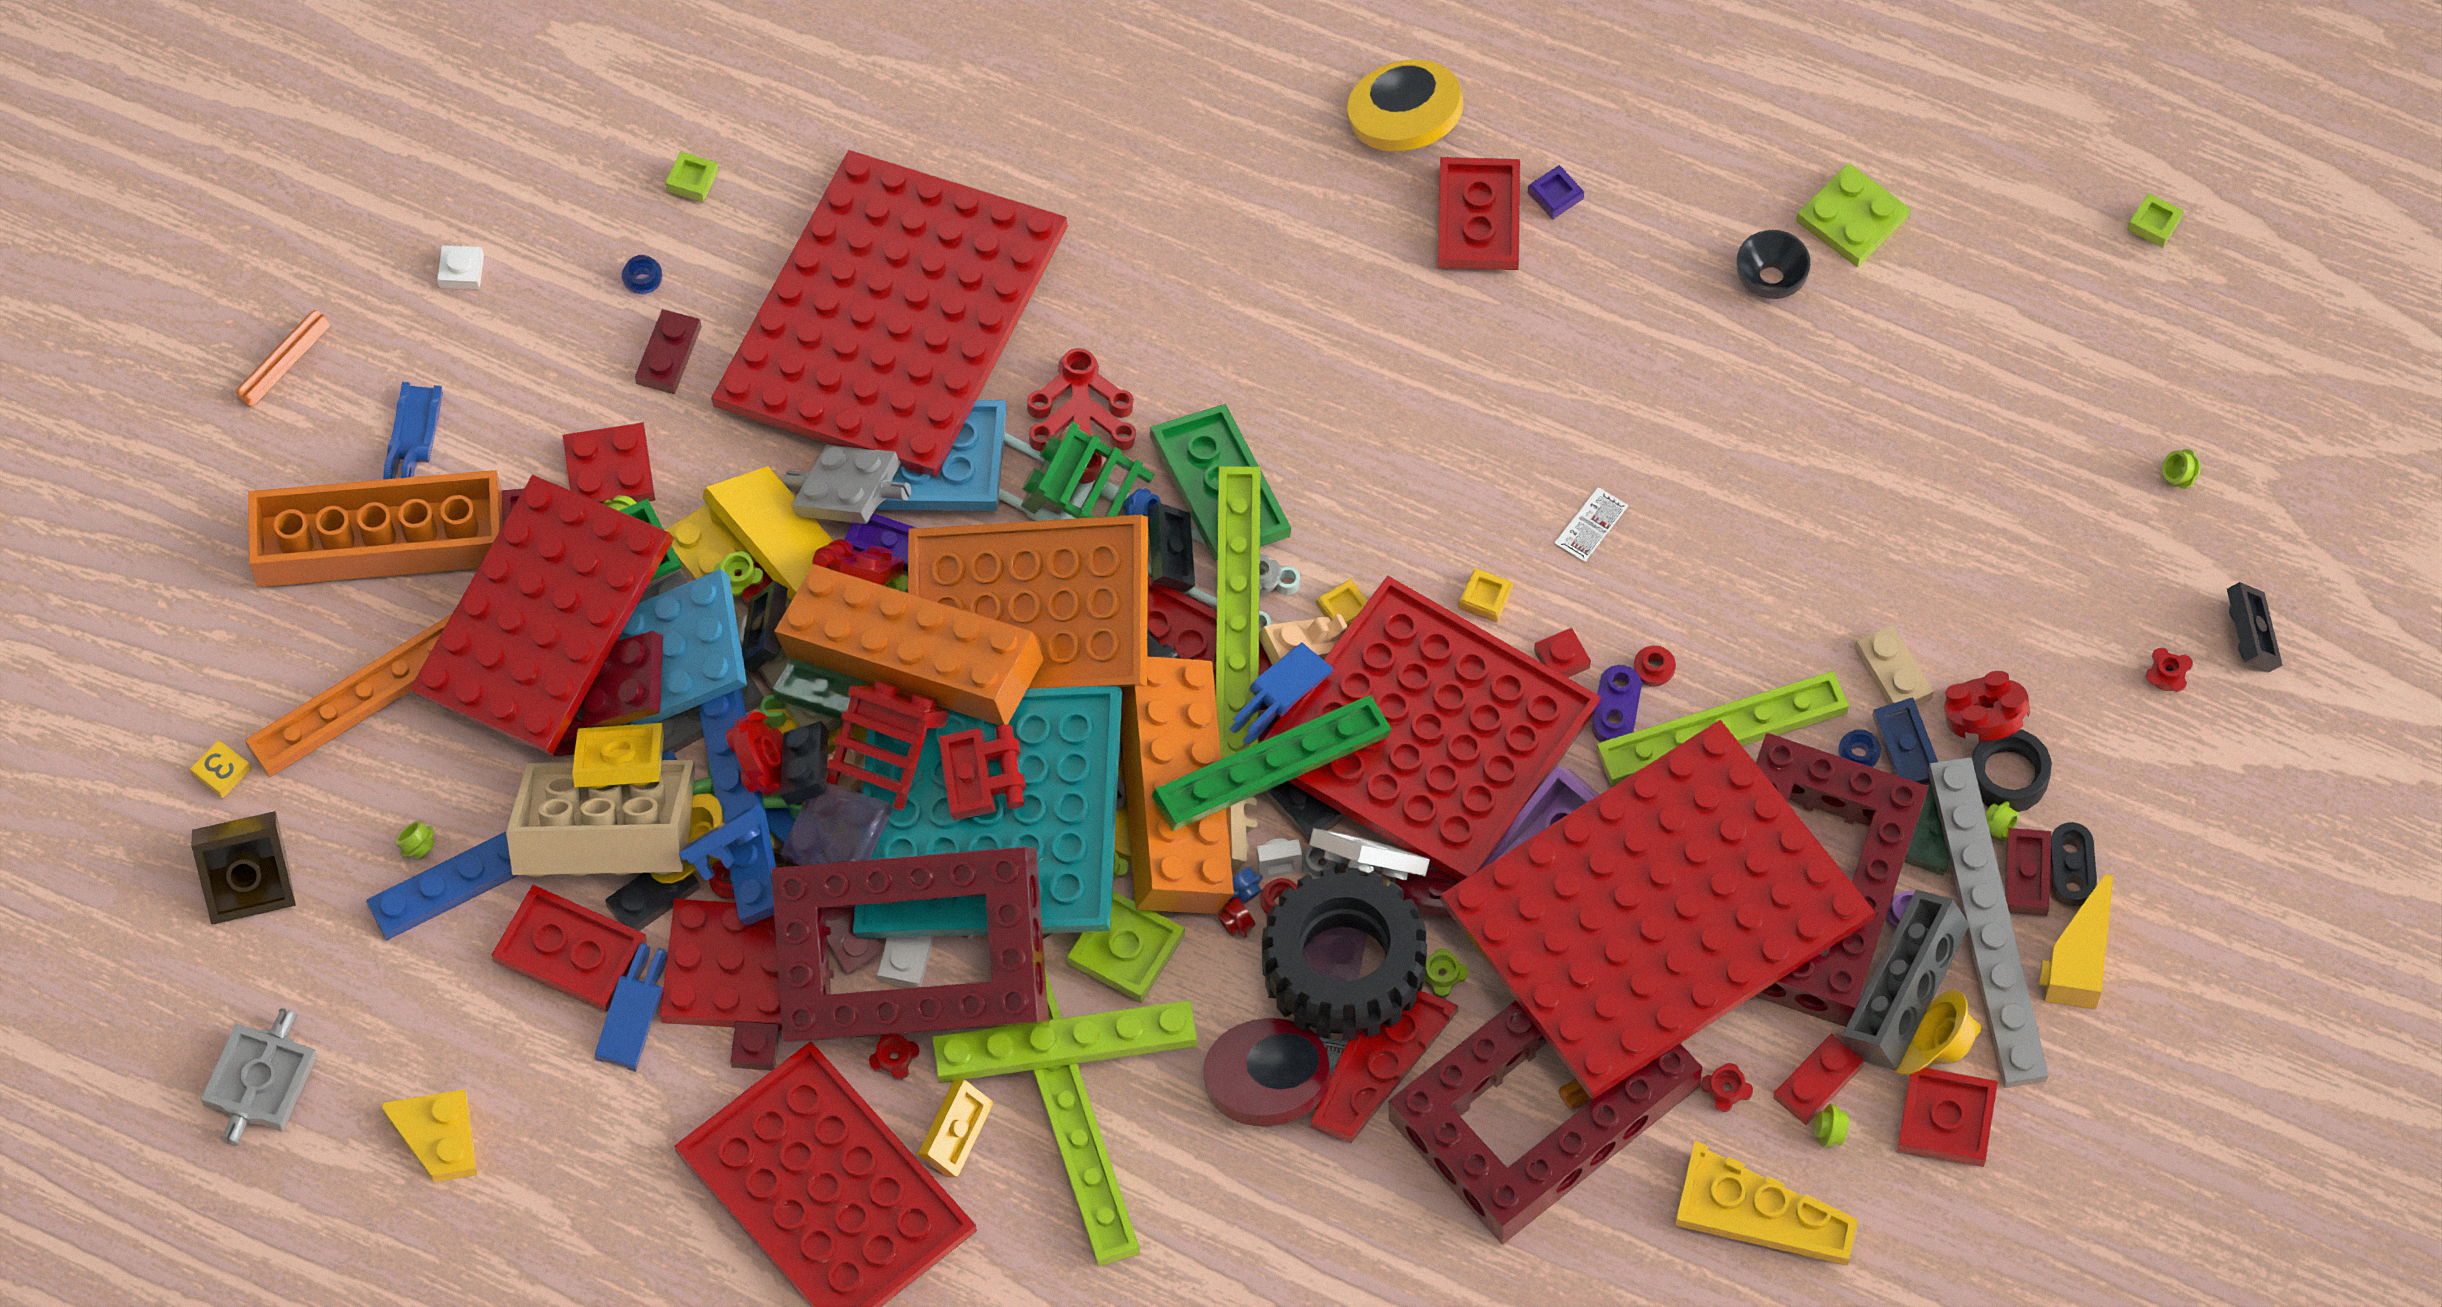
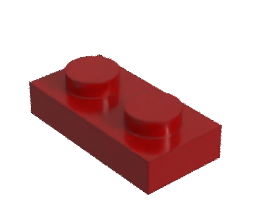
M1831 1033L1774 1091L1773 1098L1803 1124L1807 1125L1863 1068L1864 1060Z

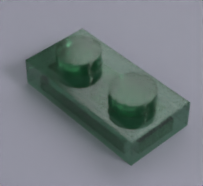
M791 658L776 682L773 694L775 700L844 721L841 717L843 710H847L851 695L848 692L850 686L868 684L867 681Z
M1929 783V788L1904 862L1944 876L1950 857L1944 840L1932 784Z

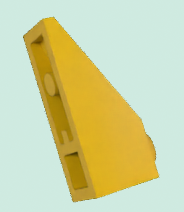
M2105 874L2054 944L2050 960L2042 959L2039 985L2046 986L2044 1002L2090 1009L2097 1008L2102 993L2114 875Z

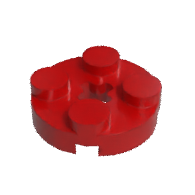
M1991 671L1985 677L1973 679L1962 684H1953L1945 691L1944 711L1946 724L1951 732L1965 739V732L1978 734L1979 741L2005 738L2019 731L2023 727V718L2026 715L2028 717L2030 715L2029 697L2026 689L2018 682L2010 680L2009 674L2004 671Z
M755 711L735 721L734 727L726 731V741L730 749L736 753L743 769L741 771V779L746 789L751 793L760 791L766 796L773 797L780 794L783 734L778 727L770 730L762 722L768 719V717L762 712Z

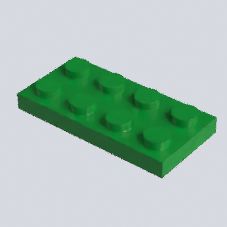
M1226 403L1151 426L1149 436L1214 561L1218 560L1219 466L1259 467ZM1262 471L1260 487V547L1290 538L1291 526Z

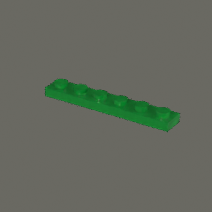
M1369 695L1157 787L1152 794V798L1171 830L1175 831L1387 738L1392 729L1372 696Z

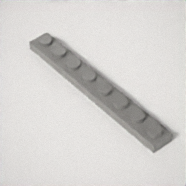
M1972 757L1930 763L1928 773L1961 911L1970 925L1967 930V936L2003 1086L2008 1088L2045 1082L2049 1074Z

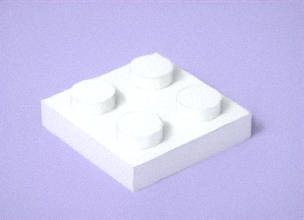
M1313 828L1309 845L1325 850L1324 858L1348 864V867L1359 868V870L1365 872L1382 871L1384 875L1407 880L1408 872L1426 876L1430 860L1382 842Z

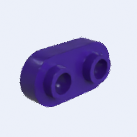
M1611 666L1601 675L1597 695L1602 698L1594 710L1592 723L1593 734L1600 743L1634 732L1642 683L1637 672L1629 666ZM1616 680H1623L1628 685L1625 687H1618L1613 682H1615ZM1610 717H1617L1621 720V722L1618 724H1611L1607 721V719Z

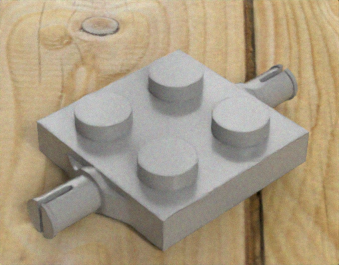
M826 445L811 471L804 473L788 470L787 474L784 475V485L787 488H800L791 505L796 515L800 517L867 524L875 508L885 499L892 498L906 501L909 499L908 496L910 497L911 495L909 483L892 482L893 476L901 464L894 451Z
M280 1008L271 1030H254L235 1024L201 1097L203 1106L226 1113L230 1117L226 1129L220 1138L223 1142L227 1144L231 1142L232 1146H238L247 1124H260L281 1132L284 1131L318 1057L315 1049L297 1044L287 1036L294 1020L297 1018L293 1011L288 1010L287 1012L285 1008Z

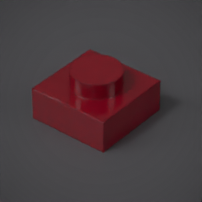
M736 1021L730 1059L731 1067L772 1071L776 1065L780 1035L779 1025Z

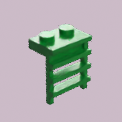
M1072 422L1057 438L1051 435L1039 454L1041 458L1045 459L1039 470L1034 468L1023 484L1022 490L1027 492L1021 507L1035 514L1046 502H1049L1076 519L1095 518L1090 512L1115 464L1127 470V473L1104 517L1117 516L1136 477L1150 483L1155 474L1143 468V463L1139 460L1131 461L1121 455L1122 450L1117 447L1111 449L1100 442V437L1095 434L1091 437L1078 429L1080 425ZM1095 451L1107 459L1082 507L1079 508L1070 503L1069 499Z

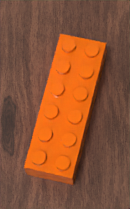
M497 470L248 491L249 565L257 587L477 569L503 526L502 488Z
M814 564L774 631L787 659L869 685H874L875 680L890 682L899 686L898 693L908 697H911L912 693L923 694L936 699V706L996 725L1009 723L1044 660L1032 631Z
M1147 656V686L1120 687L1122 691L1120 727L1136 910L1218 914L1234 895L1226 808L1172 831L1152 798L1155 788L1221 760L1212 661Z

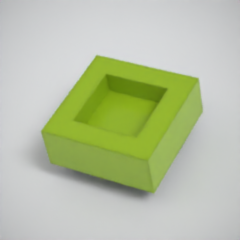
M680 151L665 182L666 191L704 203L718 174V163Z
M2148 193L2130 220L2128 231L2164 248L2182 220L2184 210Z

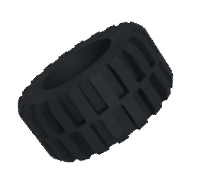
M1346 867V873L1335 874L1334 868L1321 870V877L1314 880L1308 874L1297 880L1296 891L1292 888H1286L1279 896V906L1271 907L1266 917V927L1263 928L1262 975L1265 976V987L1270 998L1276 999V1008L1284 1017H1289L1293 1014L1294 1025L1303 1031H1307L1311 1026L1317 1029V1037L1330 1039L1331 1033L1342 1034V1041L1355 1040V1033L1365 1032L1366 1037L1380 1034L1381 1024L1385 1023L1388 1027H1392L1401 1020V1011H1410L1416 1003L1417 992L1422 990L1425 980L1427 932L1424 921L1418 919L1419 909L1412 899L1403 901L1404 890L1396 883H1391L1389 886L1384 885L1382 875L1371 871L1368 877L1359 875V868ZM1348 927L1361 930L1375 938L1385 951V960L1374 972L1356 980L1340 981L1327 978L1316 972L1304 959L1303 950L1310 940L1318 934L1333 928Z

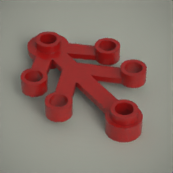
M1074 348L1066 352L1058 364L1059 375L1041 390L1034 391L1028 396V413L1032 417L1040 419L1047 417L1051 413L1052 401L1070 387L1072 392V398L1043 423H1038L1031 427L1029 444L1034 450L1041 451L1051 435L1054 436L1072 420L1080 425L1079 430L1090 436V420H1092L1111 435V444L1120 450H1129L1134 446L1136 429L1130 423L1121 422L1116 418L1127 417L1132 413L1133 395L1129 391L1120 390L1098 373V362L1090 351L1083 348ZM1088 387L1109 401L1110 413L1089 398ZM1122 401L1125 402L1126 405L1120 406L1117 405L1116 402ZM1041 402L1045 405L1039 407L1034 405V403ZM1119 434H1126V435H1128L1129 437H1128V438H1120V437H1118L1117 435H1119ZM1038 435H1044V436H1046V437H1048V438H1046V439H1038V438H1036V436H1038ZM1094 451L1086 466L1089 469L1084 470L1078 483L1088 484L1097 478L1102 466L1100 454Z

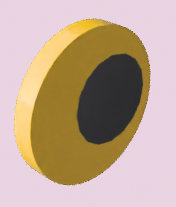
M1410 59L1386 64L1363 77L1353 88L1349 96L1347 112L1352 130L1359 140L1375 149L1399 152L1422 148L1444 137L1459 121L1464 103L1459 81L1452 71L1436 62Z

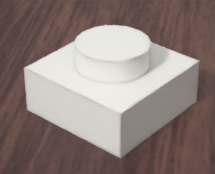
M442 246L437 279L439 288L480 290L484 259L482 247Z
M1278 838L1270 840L1264 845L1257 846V868L1259 875L1266 879L1301 873L1302 853L1299 839L1288 841L1287 839Z

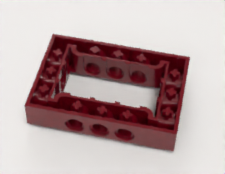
M1766 732L1756 764L1787 803L1788 800L1804 804V809L1813 811V808L1846 818V823L1853 825L1855 821L1870 826L1852 883L1873 908L1875 916L1872 921L1831 946L1827 957L1820 954L1756 994L1755 997L1847 1027L1856 1009L1929 786Z
M1016 847L771 868L783 1042H805L1049 1022L1037 849ZM986 896L992 981L831 994L830 979H834V971L829 970L827 936L831 935V927L826 926L825 907L854 908V905L861 904L891 905L896 904L898 901H938V898L946 897L975 898Z
M1515 1000L1389 1099V1121L1503 1245L1700 1087L1702 1066L1681 1043L1594 1098L1507 1168L1460 1116L1470 1109L1471 1102L1493 1085L1496 1088L1503 1083V1077L1527 1059L1530 1062L1534 1059L1536 1051L1547 1043V1040Z

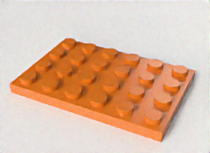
M1128 515L908 529V593L1032 631L1044 660L1028 689L1085 686H1147L1148 517Z

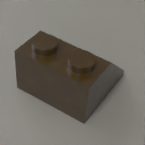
M276 811L192 830L191 847L211 925L296 906L286 850Z

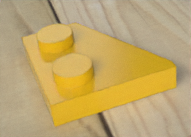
M465 1089L382 1103V1109L386 1118L392 1122L405 1144L419 1159L422 1167L433 1182L477 1175L468 1098Z

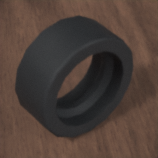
M2020 729L2016 733L2002 739L1979 741L1972 753V761L1984 805L1990 807L1992 804H1996L1999 806L2004 802H2009L2010 808L2017 812L2025 811L2037 804L2046 792L2051 777L2052 761L2047 747L2038 737ZM2004 751L2018 753L2027 758L2034 766L2035 777L2032 783L2025 788L2016 790L2002 788L1993 783L1986 775L1985 765L1988 758L1995 753Z

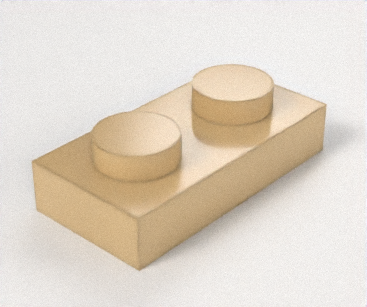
M1894 625L1856 641L1855 649L1888 704L1913 697L1918 706L1933 698L1934 691Z

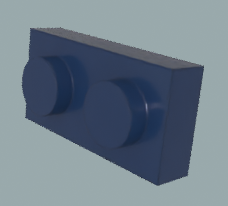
M1908 698L1873 709L1872 716L1894 774L1921 784L1931 782L1928 768L1930 763H1936L1938 760L1914 698Z

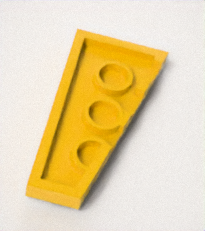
M1694 1140L1675 1226L1848 1266L1858 1219L1809 1195L1802 1196L1785 1188L1784 1183L1770 1176L1765 1178L1744 1168L1745 1164L1729 1156L1726 1159L1708 1150V1146Z

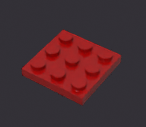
M674 899L660 1009L661 1023L735 1028L736 1021L778 1024L779 1029L782 1030L775 915L751 925H746L739 921L736 902Z

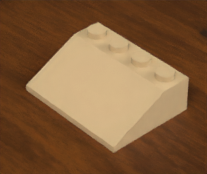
M662 760L660 782H650L643 786H633L631 784L608 785L600 789L588 787L574 788L572 775L574 762L526 764L506 830L512 875L542 877L548 874L585 876L587 874L612 873L623 876L630 873L649 872L666 875L683 871L685 860H682L679 852L689 844L695 775L694 760Z

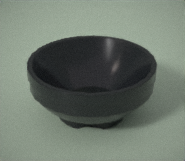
M1764 230L1751 235L1743 242L1737 254V273L1740 281L1750 292L1767 299H1780L1795 294L1806 282L1811 266L1810 255L1803 242L1796 236L1781 230ZM1773 267L1781 271L1783 279L1777 283H1767L1760 277V272L1765 268Z

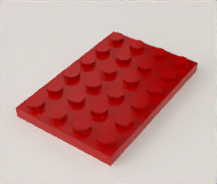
M532 474L411 685L410 690L423 699L552 756L673 542V536L668 531Z
M809 1041L674 1145L679 1157L811 1307H882L977 1232L976 1224L812 1041Z

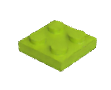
M1848 163L1797 213L1796 222L1858 268L1909 218L1911 208L1852 164Z
M1112 890L1110 931L1083 932L1067 956V962L1076 969L1142 1003L1184 938L1185 928L1152 910H1136L1135 901Z

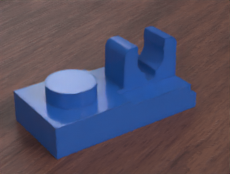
M757 802L687 844L679 852V855L683 861L687 859L690 864L693 863L703 879L709 880L715 875L709 865L710 855L719 858L725 868H729L734 863V857L727 844L736 840L740 846L761 833L757 826L767 816Z

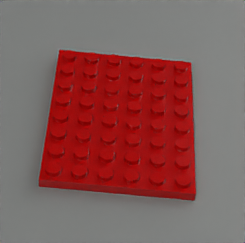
M848 150L711 397L713 407L831 445L894 451L901 462L899 467L903 466L905 469L920 474H928L930 477L936 478L1068 227L1067 217Z
M1721 719L1443 892L1440 898V902L1592 1100L1866 925L1875 916L1873 908Z

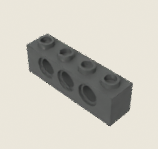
M1916 889L1843 1033V1037L1852 1050L1864 1062L1897 1071L1970 926L1953 899Z

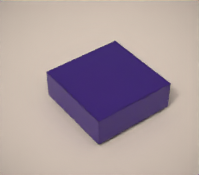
M1560 165L1528 185V194L1552 220L1584 199L1582 188Z

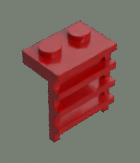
M875 680L874 685L850 686L848 694L851 695L847 710H843L841 719L844 722L840 735H836L834 741L837 747L833 759H829L827 768H830L826 784L837 786L840 774L844 773L897 792L893 808L904 810L927 728L945 727L949 711L936 707L937 700L932 697L918 693H912L911 697L898 693L899 686L890 682ZM857 724L911 743L908 757L852 738L854 725ZM849 748L904 768L901 781L844 762L847 749Z

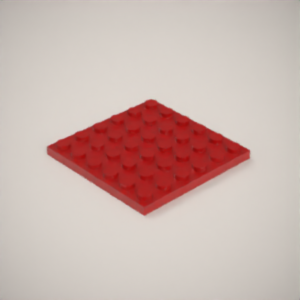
M1387 575L1325 657L1324 661L1333 667V673L1327 676L1317 687L1301 697L1286 714L1280 717L1263 741L1371 695L1392 729L1389 736L1293 778L1288 782L1404 850L1430 859V865L1461 882L1487 864L1505 839L1519 812L1558 765L1591 719L1602 697Z

